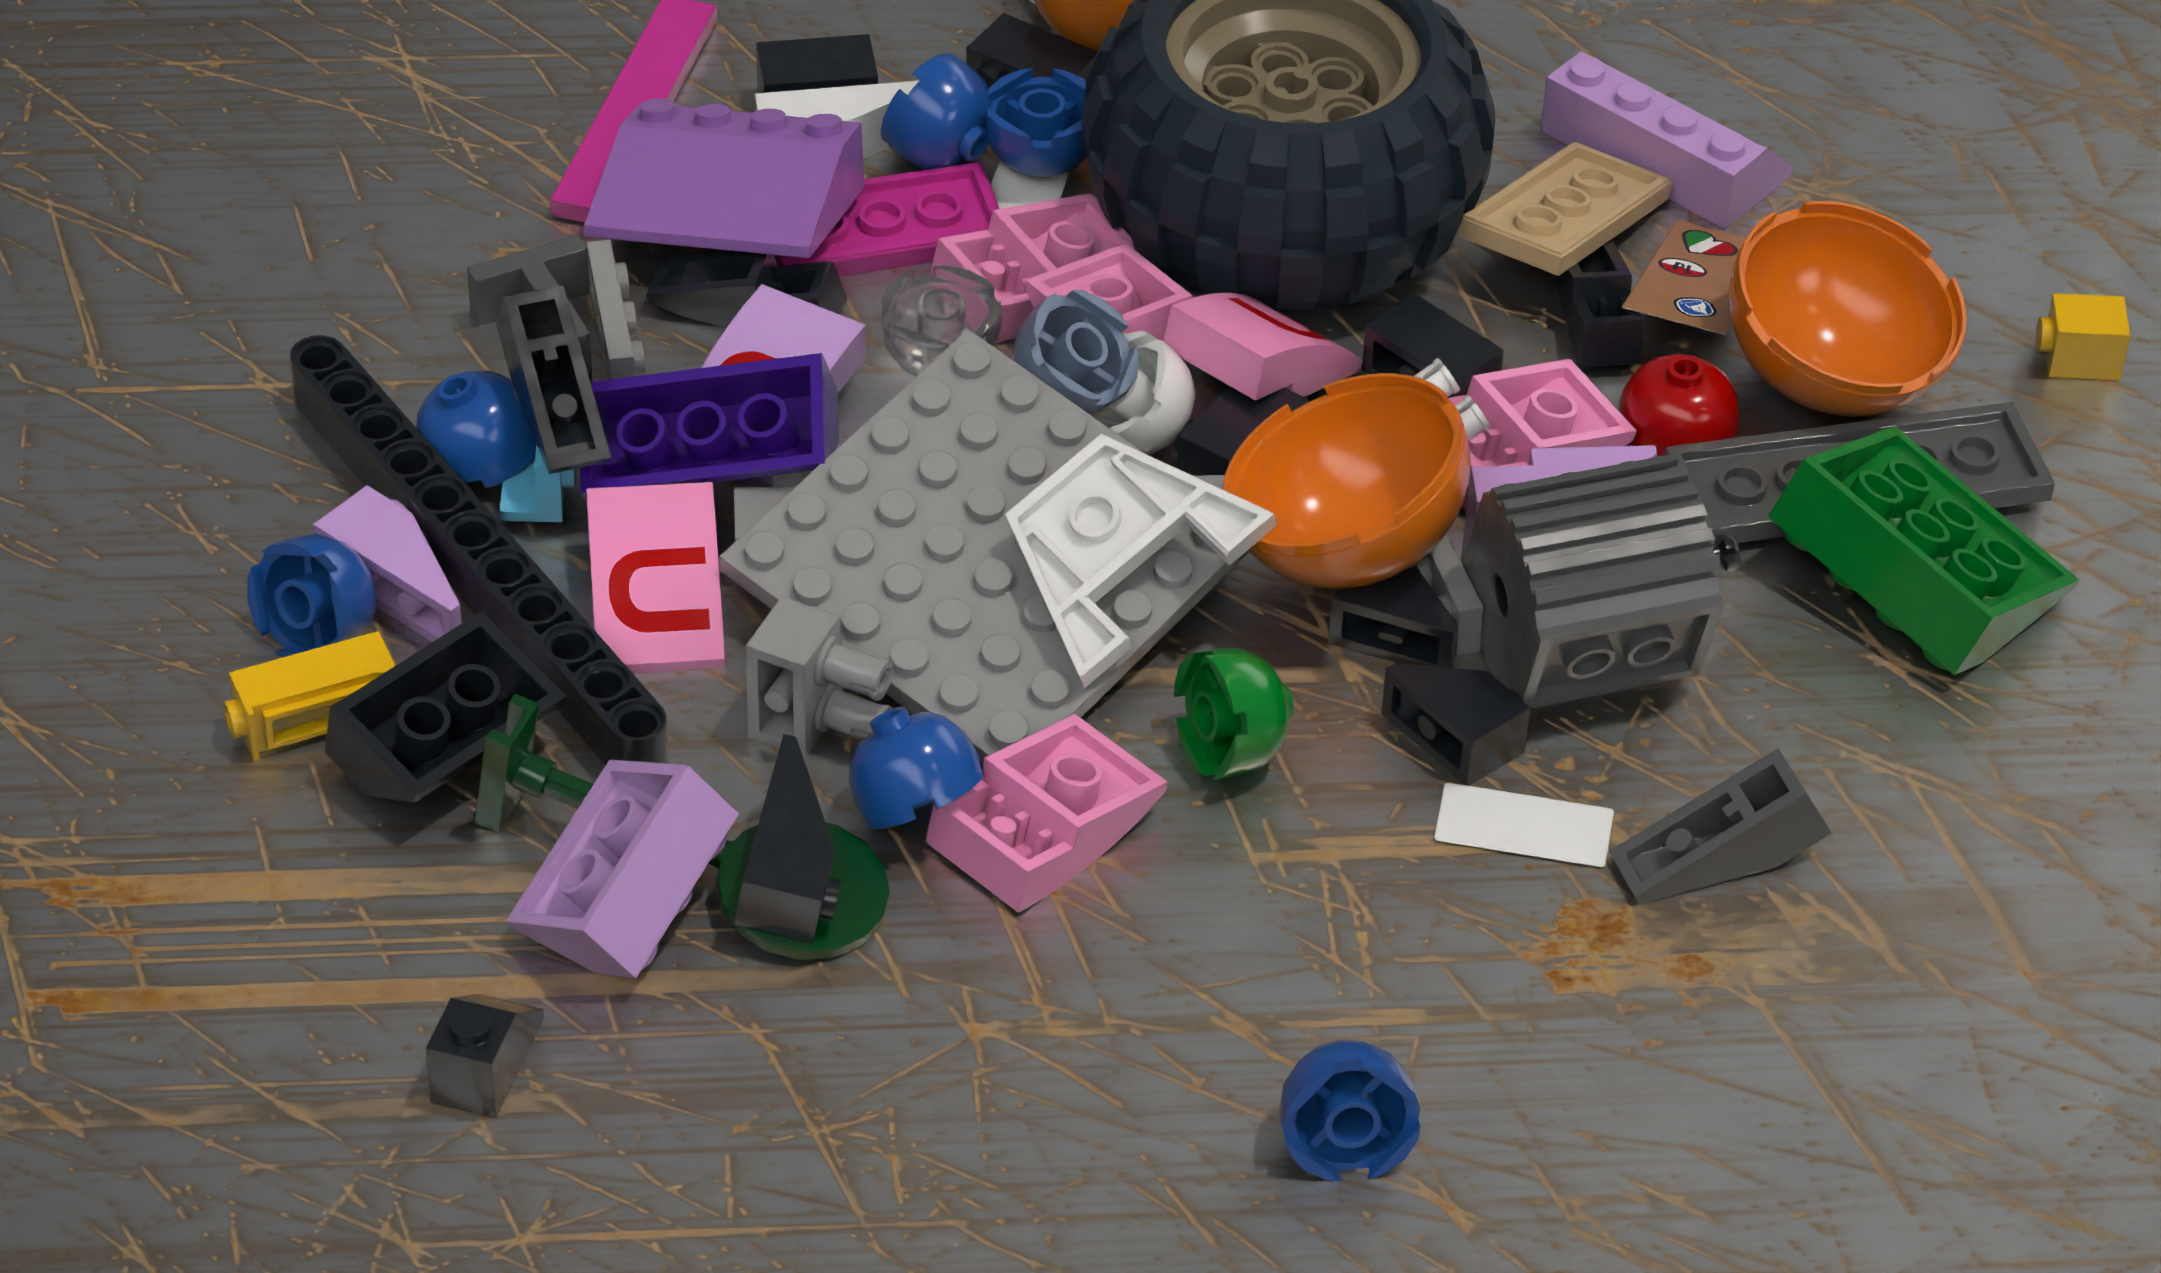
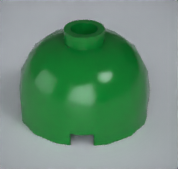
M1222 648L1188 654L1179 665L1174 683V697L1185 696L1187 716L1176 718L1177 730L1185 754L1199 774L1202 776L1216 775L1214 780L1245 775L1261 769L1279 752L1287 734L1289 721L1293 716L1294 704L1289 688L1282 683L1275 670L1266 660L1241 648Z

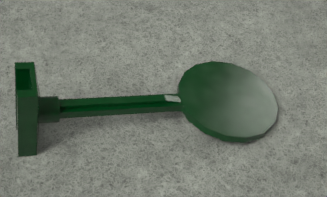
M514 694L509 701L505 734L491 729L485 739L475 823L497 833L500 832L524 793L541 800L547 796L578 809L594 785L558 770L557 763L532 753L539 703L518 694ZM826 822L835 849L829 878L842 880L833 920L820 917L813 943H808L734 925L741 885L758 825L744 830L734 841L726 840L720 853L708 863L719 870L716 878V889L720 908L739 935L767 952L798 960L835 958L862 946L882 925L890 894L884 865L865 841L839 825Z

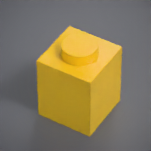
M2053 293L2048 317H2039L2036 327V350L2046 354L2049 377L2121 380L2131 336L2125 297Z

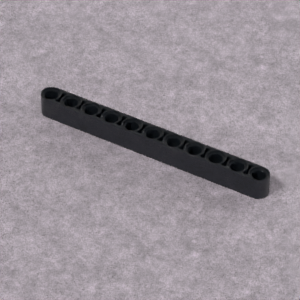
M314 335L296 342L290 352L294 400L297 408L364 486L368 485L390 500L399 501L414 515L450 586L475 615L482 611L567 695L566 704L557 710L606 766L609 760L668 764L667 715L663 707L346 347L333 337Z

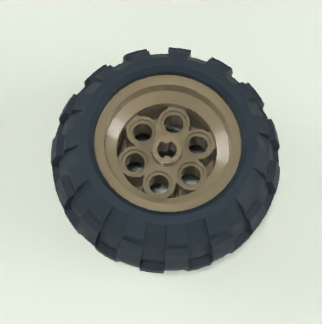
M1134 0L1129 4L1119 28L1110 26L1086 79L1083 107L1082 144L1088 160V170L1094 190L1106 219L1113 229L1123 227L1131 236L1135 251L1173 281L1188 284L1205 292V295L1212 293L1242 294L1260 300L1274 309L1307 310L1351 304L1380 295L1383 289L1393 286L1394 283L1410 280L1448 251L1463 220V215L1475 208L1488 179L1495 130V107L1477 48L1450 10L1432 0Z

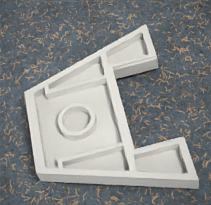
M1103 434L1096 437L1005 514L1084 689L1133 648L1130 638L1095 603L1187 525L1229 566L1277 526L1274 513Z

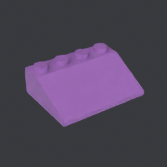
M668 99L644 101L620 125L584 223V236L810 258L864 188L861 122L842 121L841 117L834 114H816L805 118L786 116L785 112L779 109H761L750 113L730 111V108L723 104H705L694 108L675 106V103Z

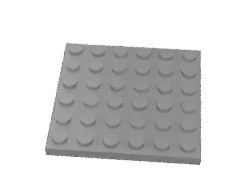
M967 329L827 457L825 464H820L722 553L719 556V568L723 574L771 609L783 596L840 616V638L842 639L843 646L893 662V667L891 668L893 676L886 694L913 714L932 712L946 716L965 731L976 748L981 759L980 762L983 765L985 757L1073 714L1081 718L1249 551L1247 550L1229 566L1188 525L1095 603L1130 638L1133 648L1084 689L1005 514L1100 434L1140 452L1142 451Z

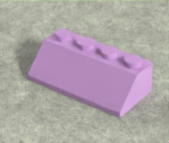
M1582 51L1547 76L1540 131L1566 145L1577 142L1669 177L1673 180L1669 200L1725 230L1792 176L1793 166L1767 148Z

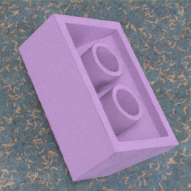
M609 760L505 922L519 933L596 974L637 978L640 971L654 959L658 950V943L674 917L689 903L692 897V888L709 861L716 857L726 843V834L739 813L689 765Z

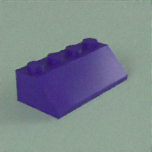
M817 353L590 382L611 459L610 462L580 468V494L584 499L587 498L586 489L715 483L813 471L820 464H825V459L836 450L839 444L838 387L823 354Z

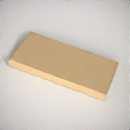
M1573 142L1477 205L1474 209L1465 213L1456 236L1559 276L1670 199L1673 180L1591 147Z

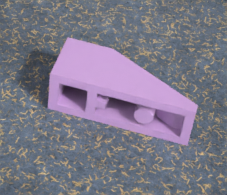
M366 485L313 524L314 534L345 542L361 556L373 579L377 608L431 642L462 624L460 603L414 515L402 503L394 499L390 500Z

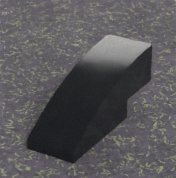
M1611 239L1561 275H1555L1566 324L1582 367L1642 363L1643 318L1640 312L1622 308L1631 293L1632 274Z
M741 251L663 257L646 293L648 301L652 305L683 317L727 328L761 284L840 315L847 301V295L833 261L778 266L774 255Z

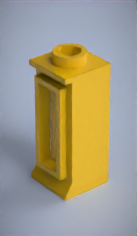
M376 631L229 672L232 699L223 701V711L232 738L243 737L253 760L257 761L260 760L259 752L327 734L330 707L396 666L380 632Z

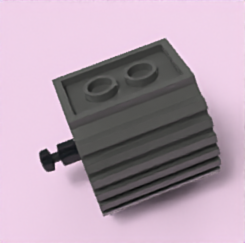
M1673 454L1638 461H1626L1617 465L1580 472H1567L1558 476L1521 483H1508L1491 488V491L1483 492L1463 567L1483 605L1480 652L1484 653V662L1488 670L1492 671L1494 678L1507 689H1511L1519 694L1530 709L1700 675L1724 608V602L1720 595L1718 576L1721 568L1727 572L1739 567V545L1736 538L1727 534L1717 535L1714 538L1711 527L1708 528L1705 521L1707 513L1704 504H1699L1697 500L1699 492L1695 484H1689L1687 481L1689 474L1684 466L1677 467L1679 459Z

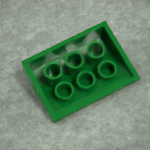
M1896 426L1804 458L1768 514V517L1783 529L1784 536L1791 544L1801 550L1809 551L1829 568L1831 577L1838 584L1849 590L1856 591L1876 608L1877 616L1885 624L1903 631L1923 648L1924 656L1933 665L1943 670H1948L1953 675L1985 662L2074 590L2080 579Z

